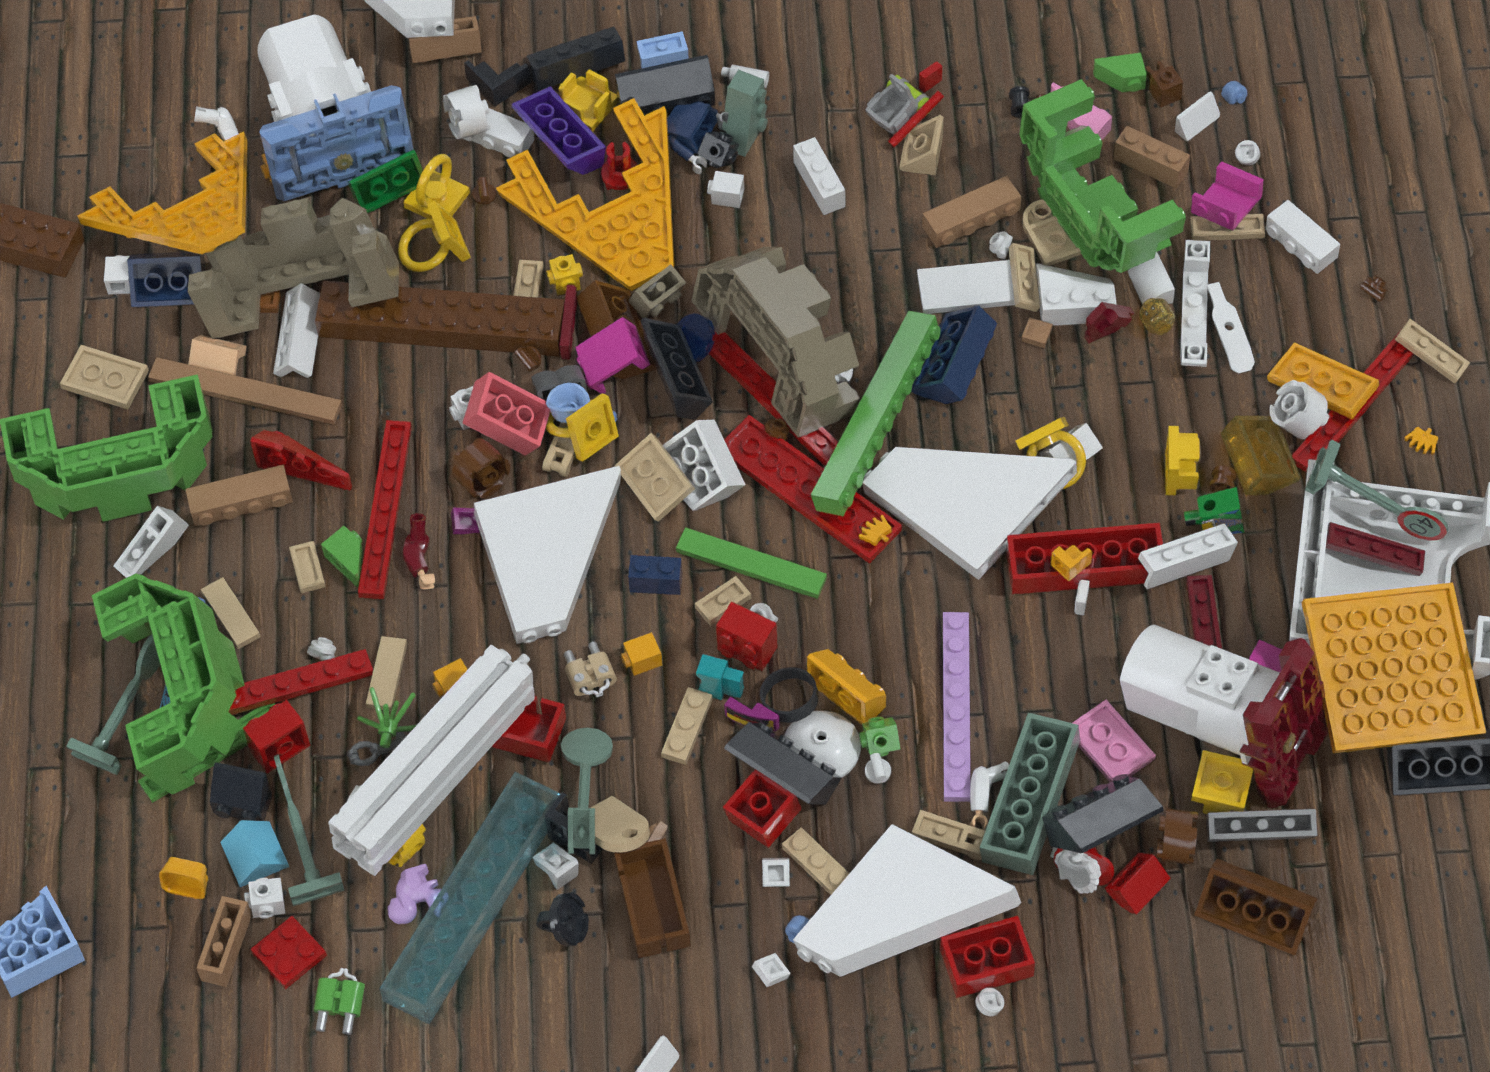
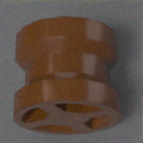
M1228 466L1214 467L1211 473L1213 480L1210 481L1209 490L1215 493L1234 488L1233 482L1236 480L1237 472Z

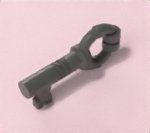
M396 732V739L391 740L390 748L380 747V743L377 744L376 742L359 741L347 752L349 761L352 765L370 766L382 753L395 750L407 735L404 732ZM364 747L370 748L372 756L369 759L360 760L357 750Z

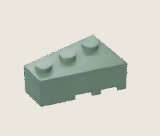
M739 69L727 88L724 111L729 114L728 121L723 122L722 130L731 135L733 141L739 143L738 155L745 157L758 134L763 132L767 126L768 120L765 117L767 110L765 97L767 91L764 89V79Z

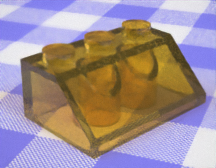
M1235 415L1220 432L1245 495H1267L1301 479L1279 425L1272 421L1270 416Z

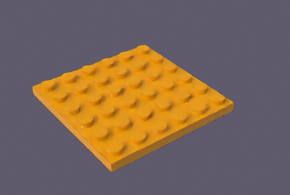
M1453 582L1307 598L1301 602L1310 646L1315 653L1318 677L1324 683L1325 697L1322 701L1333 753L1484 735L1486 733Z

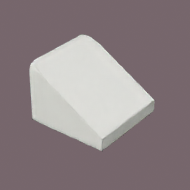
M763 858V887L790 886L789 858Z

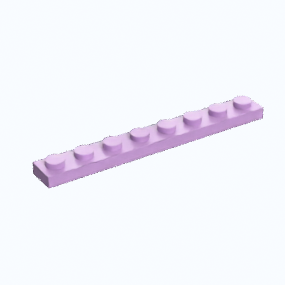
M943 612L944 802H970L969 612Z

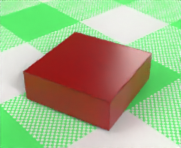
M934 62L919 73V88L924 93L942 81L943 66L939 62Z

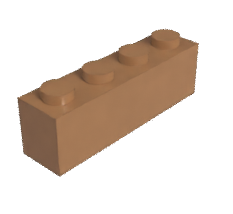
M1005 176L924 212L922 228L936 248L948 245L955 239L964 235H970L984 226L993 225L997 220L1016 214L1021 208V195L1008 176Z
M284 465L185 489L195 526H206L216 521L234 519L240 515L258 513L264 509L282 507L293 502Z

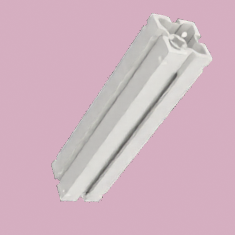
M490 645L484 651V655L480 656L341 807L340 812L330 819L328 823L330 833L334 835L331 838L333 849L348 859H355L360 867L376 876L382 869V865L386 864L519 717L524 711L525 706L535 699L533 674L531 668L527 665L530 658L526 654H521L513 663L510 661L511 656L508 652Z

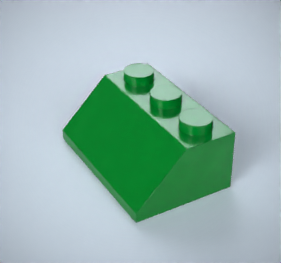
M413 149L347 181L358 206L365 208L366 212L369 213L416 190L423 169Z

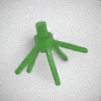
M371 687L369 691L380 724L362 716H358L357 719L378 729V734L381 735L380 747L390 748L391 738L396 736V732L412 731L417 726L398 727V722L416 694H410L397 715L399 701H394L389 716L388 704L383 705L382 713L375 689Z

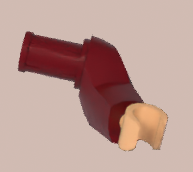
M414 513L410 516V534L405 538L403 559L413 577H419V587L421 589H433L435 576L433 573L426 574L428 566L424 558L430 540L425 532L426 516L421 513Z

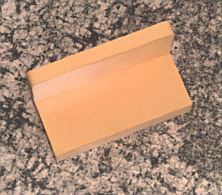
M200 335L192 339L188 365L236 376L238 359L245 356L246 346Z

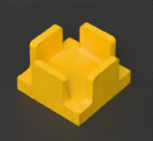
M592 70L586 72V78L581 76L576 79V75L570 73L559 86V96L592 132L618 103L617 94L609 91L607 78Z
M1179 426L1168 427L1165 449L1166 495H1176L1177 489H1197L1199 473L1196 472V462L1200 458L1198 434L1179 433Z
M1203 750L1191 801L1203 803L1204 814L1230 812V810L1244 812L1253 768L1243 765L1239 758Z

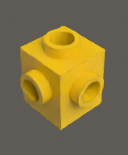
M573 254L549 260L550 270L546 271L549 284H554L557 296L566 294L567 285H575L577 291L581 290L579 277H583L580 263H575Z

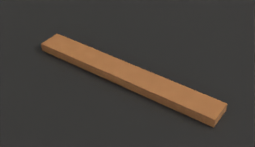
M156 357L148 376L149 382L162 383L198 374L204 395L332 425L335 424L342 407V401L339 399Z

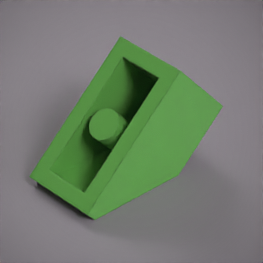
M1141 53L1094 59L1093 75L1098 80L1120 92H1136L1145 89L1146 71Z
M342 526L321 544L323 554L332 565L358 588L363 564L362 539L354 530L350 532L345 526Z

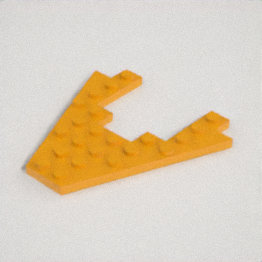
M635 98L613 108L618 121L642 162L622 173L631 192L590 212L587 210L579 194L557 204L528 150L506 160L515 179L496 187L498 194L630 291L644 285L670 264L674 267L667 112L665 107H661L644 116Z
M241 132L225 141L221 140L214 133L194 143L197 152L216 170L199 179L203 191L166 210H163L157 202H154L134 212L109 186L89 197L94 207L77 215L80 224L124 235L127 238H137L201 255L214 251L225 242L237 239L239 235L245 233L247 138L245 133Z

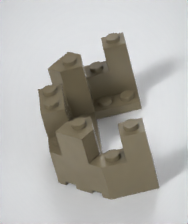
M304 198L262 208L261 227L263 231L249 234L243 240L239 235L237 239L225 242L214 251L206 253L213 268L208 271L190 274L188 282V293L212 339L259 329L260 295L296 287L301 283L305 285L349 274L348 301L351 307L398 297L399 262L387 236L374 229L365 208L342 198L330 209V215L317 218L309 199Z
M762 247L747 254L730 256L699 268L692 302L717 334L726 331L730 311H732L775 365L779 373L771 404L798 438L854 414L860 399L857 392L846 381L837 384L835 375L859 366L850 332H839L826 338L823 337L817 318L827 315L831 297L828 291L823 289L816 280L815 275L804 264L785 271L786 261L782 247Z

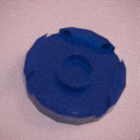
M695 313L686 315L679 321L678 325H680L695 361L699 362L709 354L713 347L714 341H712L713 334L715 335V328L712 321L706 316Z

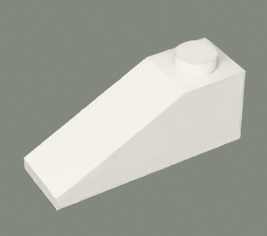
M157 506L114 564V567L126 578L135 573L141 575L176 544L189 525L173 510Z

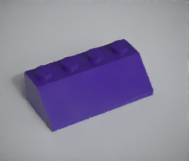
M551 87L512 103L511 107L566 168L585 175L603 166L606 146Z

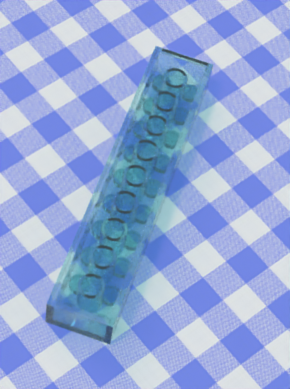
M514 772L379 988L383 1002L427 1024L431 1023L545 838L547 828L544 815L561 793Z

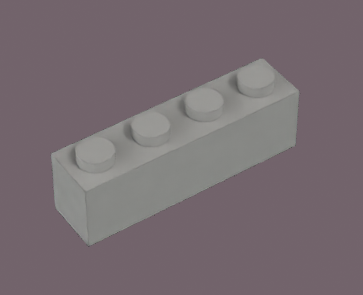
M1316 809L1217 812L1206 815L1207 842L1315 838L1317 836Z

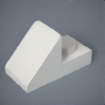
M554 842L532 857L536 866L549 875L557 890L578 876L579 863L577 859Z

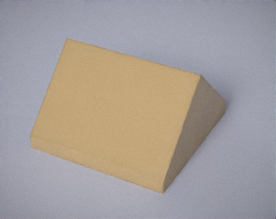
M936 116L917 125L905 137L899 166L900 170L936 175L943 139V116Z

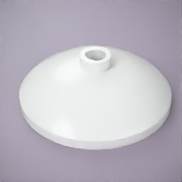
M823 710L813 711L806 718L792 722L784 736L794 741L793 746L801 750L804 748L815 755L814 760L820 764L826 762L836 768L835 773L840 777L847 775L858 762L861 751L858 731L847 718L838 713ZM824 736L826 739L818 740L817 737Z

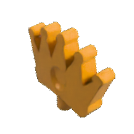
M1416 427L1414 431L1405 436L1404 441L1407 442L1409 439H1412L1409 447L1417 444L1416 452H1419L1424 447L1423 454H1426L1431 448V454L1434 455L1438 436L1430 434L1432 432L1431 428H1427L1425 432L1420 427Z
M881 515V521L873 518L874 524L867 521L866 526L869 529L862 527V533L865 535L859 534V539L869 542L874 546L881 539L887 542L889 538L886 535L892 532L891 526L883 515Z

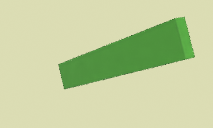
M686 527L676 546L677 553L816 599L819 598L827 579L826 573Z
M275 703L258 707L238 719L243 724L227 756L209 749L204 761L191 767L193 778L214 766L215 762L219 763L247 746L248 743L243 727L253 718H259L267 713ZM147 776L138 780L152 803L169 793Z

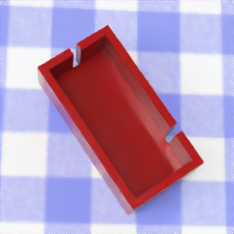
M535 696V699L525 706L524 711L492 747L549 763L566 720L564 704L542 698L540 702L542 714H539L537 696Z

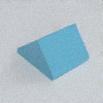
M241 820L220 842L240 887L249 884L248 882L256 881L289 867L269 821Z

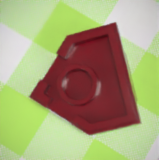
M1101 302L1086 318L1087 330L1085 331L1084 338L1090 344L1119 330L1121 327L1125 328L1133 320L1131 317L1134 314L1133 310L1127 306Z

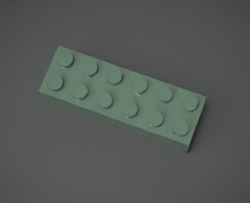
M1027 714L980 845L983 863L1030 875L1034 874L1047 837L1042 817L1051 813V810L1058 805L1080 743L1079 725L1037 714Z

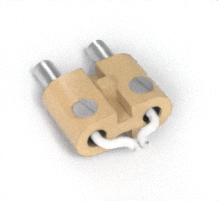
M596 642L589 643L588 647L591 655H588V660L585 661L582 658L576 660L571 650L564 653L567 661L565 672L575 695L595 694L596 697L603 695V690L616 682L617 677L605 652H600ZM599 687V693L593 690V688Z

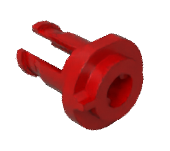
M613 142L607 146V161L601 169L602 180L607 190L629 189L622 173L638 164L631 158L630 147L626 142L622 143V156H615Z

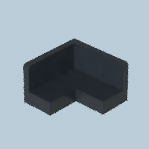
M469 60L464 62L466 79L473 86L477 85L479 92L494 107L532 83L530 66L527 63L522 66L515 63L498 75L485 61L477 66H474Z
M562 792L544 816L548 839L568 850L569 803L567 794ZM595 844V854H590V849L574 848V854L592 864L603 848Z

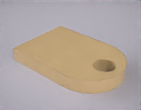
M1042 199L1031 203L1025 209L1022 223L1023 229L1042 264L1051 266L1082 255L1080 249L1076 248L1058 223L1056 216L1052 215L1051 209ZM1043 208L1048 211V214L1040 216L1035 211Z
M610 796L590 807L595 808V844L604 850L627 852L639 848L649 839L650 830L647 819L615 797Z

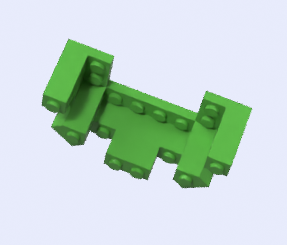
M1081 79L1023 104L1019 135L1022 144L1027 143L1031 155L1027 156L1032 175L1038 176L1041 187H1038L1037 190L1041 200L1043 199L1052 211V215L1056 216L1058 223L1076 248L1080 249V253L1091 267L1100 266L1101 269L1105 270L1116 269L1117 272L1122 273L1155 258L1157 251L1171 246L1169 238L1183 232L1186 216L1183 209L1178 207L1173 200L1137 215V204L1128 197L1123 185L1117 182L1113 175L1090 185L1087 184L1083 176L1079 175L1075 168L1100 158L1102 147L1100 136L1095 134L1090 126L1081 125L1066 132L1068 121L1092 111L1095 99L1094 92Z
M198 374L148 385L157 427L58 449L49 408L0 419L6 458L14 481L30 490L35 505L63 520L70 511L75 512L92 507H98L102 521L151 511L149 494L171 490L174 486L183 490L190 488L207 466L203 448L213 437V431Z
M135 573L93 594L92 599L102 638L107 642L122 635L133 644L153 634L171 703L125 726L136 769L173 795L195 784L191 767L202 763L209 749L227 756L243 724L228 711L236 697L235 690L245 684L233 642L218 631L213 610L193 593L176 589L171 585L157 580L154 581Z

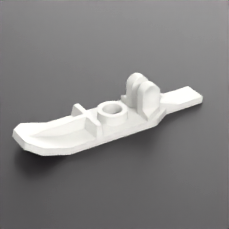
M1219 282L1208 284L1207 288L1214 306L1212 318L1226 352L1230 368L1238 374L1250 371L1255 361L1236 308L1226 301ZM1230 325L1233 330H1227L1225 326Z

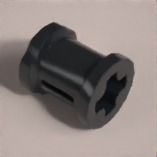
M1016 86L1010 89L1008 93L1010 100H1012L1010 112L1012 116L1022 118L1023 104L1028 102L1030 92L1027 87Z

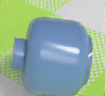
M1237 81L1228 82L1221 92L1222 97L1229 104L1237 102L1241 104L1248 95L1245 86Z
M800 915L795 916L787 924L785 933L792 943H794L793 939L808 923V918Z

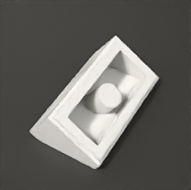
M1211 91L1176 117L1175 132L1185 141H1189L1220 117L1217 103Z
M662 1036L636 1072H669L679 1059V1054L669 1040Z

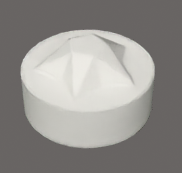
M1245 140L1238 144L1235 155L1241 164L1249 166L1259 160L1260 149L1255 142Z
M985 988L977 995L976 1006L982 1014L995 1016L1003 1009L1004 998L996 989Z

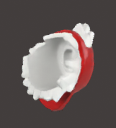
M1096 847L1084 853L1052 848L1050 856L1054 859V863L1059 869L1060 879H1068L1074 890H1077L1079 893H1093L1094 890H1097V885H1107L1113 879L1114 867L1112 862L1100 855Z

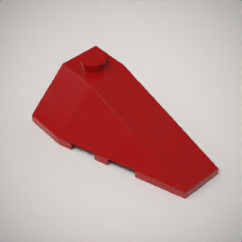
M263 430L251 438L250 443L258 468L268 469L284 465L286 475L351 491L352 484L349 473L279 431Z

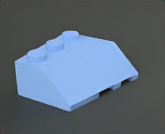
M47 886L39 891L40 895L33 902H27L21 908L22 911L13 920H7L0 926V977L11 998L85 961L75 937Z

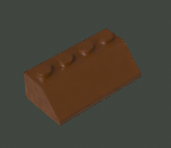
M594 280L576 297L591 337L623 317L636 326L650 363L644 369L631 363L612 375V377L626 379L656 370L657 368L644 340L640 315L628 302L632 296L630 290Z
M1216 859L1210 868L1194 916L1296 955L1318 898Z

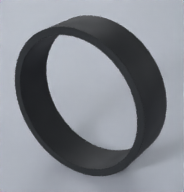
M796 667L782 668L771 673L764 680L760 689L762 705L779 715V722L784 723L797 722L806 718L814 711L819 700L818 689L813 676L807 671ZM783 680H804L814 688L810 700L796 710L778 711L771 708L765 702L769 690Z

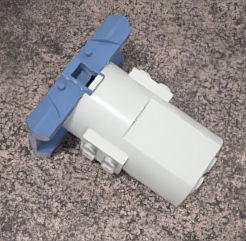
M314 14L266 30L258 44V57L269 82L271 94L267 95L271 108H275V110L271 111L274 122L263 125L259 132L277 199L287 201L321 189H328L334 185H337L338 188L348 186L347 181L413 150L401 88L391 85L371 92L368 82L364 83L362 81L365 80L361 66L356 67L353 58L347 60L336 32L328 20Z

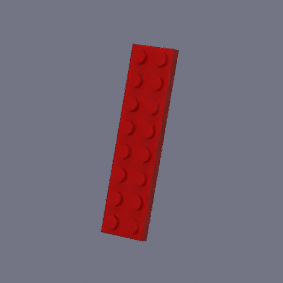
M748 415L724 439L736 466L869 564L902 531V525L857 492L854 495L852 505L847 508L844 516L816 511L811 493L824 468L784 439L775 438L767 434L765 426L752 416ZM881 515H883L891 526L892 532L886 535L889 538L887 542L881 539L874 546L869 542L859 539V534L865 535L862 533V527L869 529L866 526V522L874 524L873 518L881 521Z

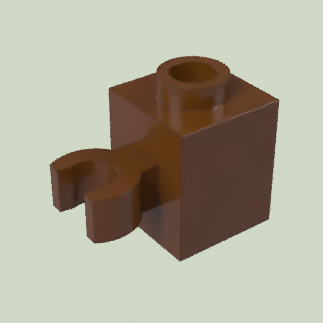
M1157 61L1156 71L1152 70L1149 65L1146 66V76L1150 79L1149 92L1160 108L1181 100L1183 81L1172 65L1164 68L1163 63Z

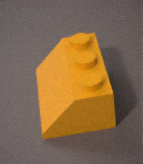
M829 649L810 653L807 656V672L813 676L817 689L861 725L868 722L870 718L876 717L886 707L885 691L879 685H873L859 669L850 667L840 654H834Z

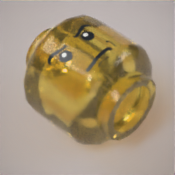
M1150 298L1143 303L1139 311V318L1149 333L1163 335L1172 329L1175 314L1165 299Z

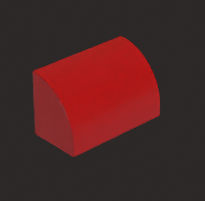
M1138 853L1105 887V890L1122 908L1137 915L1171 878L1153 854Z

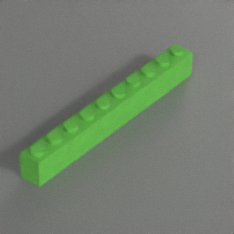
M908 311L811 493L816 511L844 516L847 508L852 505L857 489L862 486L867 470L872 467L877 451L882 448L887 432L892 429L897 413H900L906 396L912 390L913 382L920 375L924 361L929 358L935 340L937 341L940 337L941 329L938 326L935 315Z

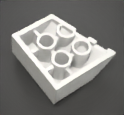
M1035 263L1041 321L1053 324V326L1086 324L1088 315L1101 302L1116 304L1115 288L1111 279Z
M696 420L663 444L664 448L695 487V490L683 499L693 511L728 498L745 486L744 480L715 420Z

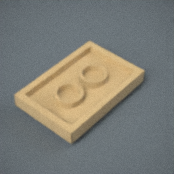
M81 345L61 380L60 386L61 389L129 409L149 369L145 364Z
M652 433L615 465V467L620 466L621 476L653 519L658 522L695 490V487Z

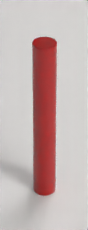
M937 91L888 140V143L895 148L944 98L943 94Z

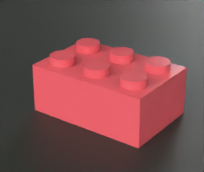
M488 372L475 381L462 424L526 456L540 447L550 410L545 400Z

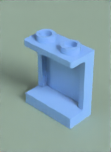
M683 31L636 41L641 68L689 58Z

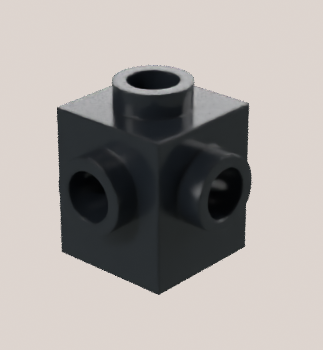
M706 132L697 154L708 160L707 163L713 167L730 166L738 156L737 149L739 143L733 141V137L725 132Z

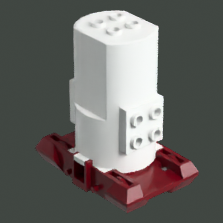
M1151 625L1139 635L1133 644L1121 672L1120 683L1128 710L1240 755L1242 764L1253 768L1258 794L1267 807L1271 809L1286 805L1299 782L1297 769L1306 754L1315 755L1328 734L1322 701L1325 697L1324 683L1318 677L1315 653L1303 638L1286 642L1278 655L1281 672H1277L1213 645L1208 646L1157 625Z

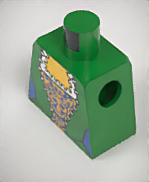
M1237 487L1199 496L1197 498L1199 509L1184 512L1186 527L1201 524L1202 531L1225 524L1232 534L1244 533Z

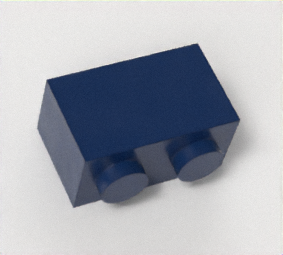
M630 555L628 575L630 592L681 595L683 574L681 558Z

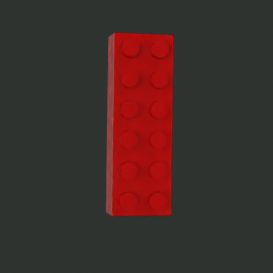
M1160 523L1007 535L1006 553L1012 595L1078 589L1079 581L1081 580L1090 581L1089 588L1144 584L1149 573L1138 557L1142 551L1163 545ZM1072 545L1076 546L1081 552L1089 548L1092 551L1091 564L1070 581L1051 566L1052 552L1059 546L1064 551Z

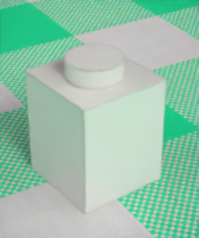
M715 171L714 179L709 180L707 193L711 194V203L740 208L744 193V175Z
M117 255L106 257L104 283L108 295L130 294L127 259L130 256Z

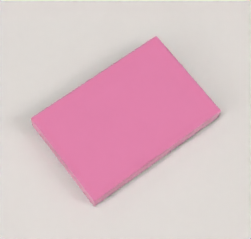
M1107 700L1072 722L1079 725L1080 743L1078 747L1109 782H1112L1113 778L1117 775L1127 774L1129 777L1156 758L1154 752Z

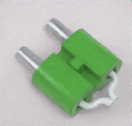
M340 968L338 973H332L328 978H319L313 1010L318 1013L316 1031L325 1032L327 1016L339 1014L345 1017L342 1033L352 1034L354 1018L360 1017L365 984L358 982L354 975H350L348 969ZM343 972H344V975H345L347 978L352 979L353 981H351V980L338 981L337 979H332V978H333V977H339V976H341V975L343 974Z

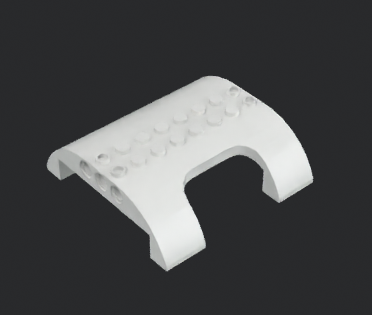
M1308 460L1306 485L1316 460ZM1327 479L1325 486L1314 495L1305 490L1289 640L1303 638L1310 646L1301 603L1304 599L1450 583L1452 565L1460 556L1468 551L1490 544V482L1488 483L1484 498L1362 482L1402 507L1417 506L1427 508L1443 517L1448 524V532L1444 538L1435 541L1419 539L1408 534L1398 524V515L1338 482ZM1330 522L1425 550L1423 573L1417 576L1327 549L1328 524ZM1478 615L1475 629L1464 630L1475 680L1490 675V617Z

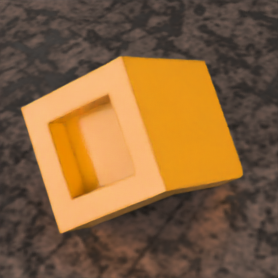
M1074 545L1064 551L1059 546L1052 552L1051 566L1070 581L1091 564L1092 551L1087 548L1081 552Z

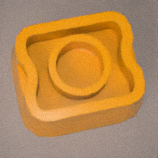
M170 857L159 872L161 887L171 894L203 899L205 898L208 882L207 868L199 862Z

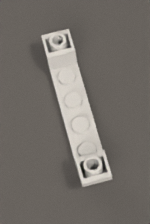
M1185 241L1180 348L1181 365L1206 367L1207 365L1206 325L1210 241Z

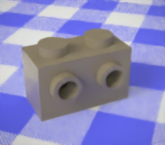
M670 264L635 290L628 302L642 318H647L650 315L655 317L664 309V304L668 301L672 304L682 296L680 291L686 282Z

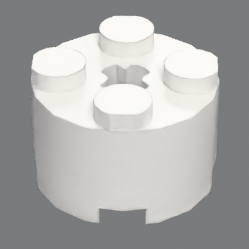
M477 85L462 88L443 96L444 111L449 114L451 120L449 127L456 139H464L490 130V124L486 117V114L489 113L486 100L480 99Z
M1291 380L1285 383L1276 392L1279 396L1274 406L1270 405L1272 421L1299 439H1305L1319 427L1324 426L1329 419L1325 396L1305 382Z

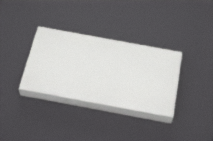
M1010 260L917 269L922 310L925 314L958 311L977 305L981 308L1015 305Z

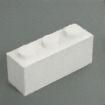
M489 109L486 117L490 124V130L464 138L466 141L476 142L487 149L496 150L511 158L529 149L534 141V133L525 122Z
M814 137L793 145L794 164L823 215L844 208L845 189L816 138Z
M1289 200L1267 216L1265 230L1269 236L1277 239L1289 253L1296 255L1307 268H1311L1315 273L1318 274L1338 258L1340 243Z

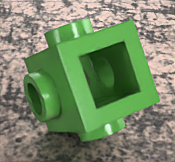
M873 717L868 722L862 723L863 732H859L862 748L866 747L869 755L879 753L880 756H885L890 751L901 749L897 724L893 717L885 719L883 717Z

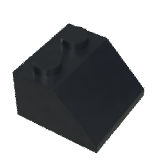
M215 762L209 800L213 813L221 818L234 817L240 820L264 821L273 797L266 773Z

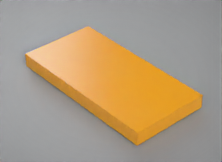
M1295 342L1267 375L1269 382L1280 387L1291 380L1305 382L1325 396L1328 409L1350 419L1355 417L1379 386L1378 379Z

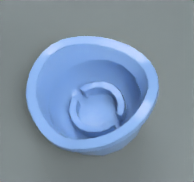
M564 383L551 390L547 397L546 405L556 421L567 423L566 418L589 403L590 398L586 390L580 385Z

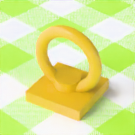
M438 154L428 162L421 173L416 190L410 192L404 200V208L427 219H432L427 204L436 200L451 216L454 215L470 194V189L468 186L450 178L452 162L449 156ZM440 164H442L441 174L435 171Z
M436 200L427 204L432 219L419 220L409 226L401 236L398 245L400 261L407 269L415 272H425L437 267L445 259L449 249L462 262L471 258L457 221ZM432 228L437 242L441 245L439 251L434 257L425 262L411 260L408 255V244L411 238L422 229Z
M603 393L566 418L568 428L556 426L554 424L555 418L551 412L545 428L553 436L571 438L576 459L582 462L619 437L609 396Z
M1065 417L1059 418L1016 440L1019 449L1029 446L1026 456L1036 457L1039 450L1059 440L1066 442L1072 447L1076 456L1077 473L1063 489L1074 485L1081 478L1086 466V454L1080 441L1072 434L1062 431V429L1069 426Z

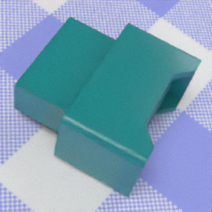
M703 654L696 671V676L701 679L698 690L712 694L713 698L719 700L723 699L724 694L741 698L744 690V671L729 668L727 660Z

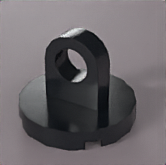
M572 892L558 894L553 899L549 911L538 913L536 926L541 930L552 932L559 944L566 947L576 946L585 939L588 932L589 918L587 913L584 914L582 908L585 907L584 901Z

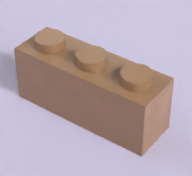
M476 16L454 19L453 36L408 38L412 63L442 58L448 59L450 57L482 52Z
M1129 126L1125 127L1115 142L1114 160L1176 189L1188 173L1189 154Z
M225 896L221 897L196 967L201 981L227 987L252 917L248 902Z

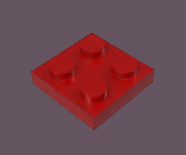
M293 916L251 948L252 954L285 990L327 956L326 951Z

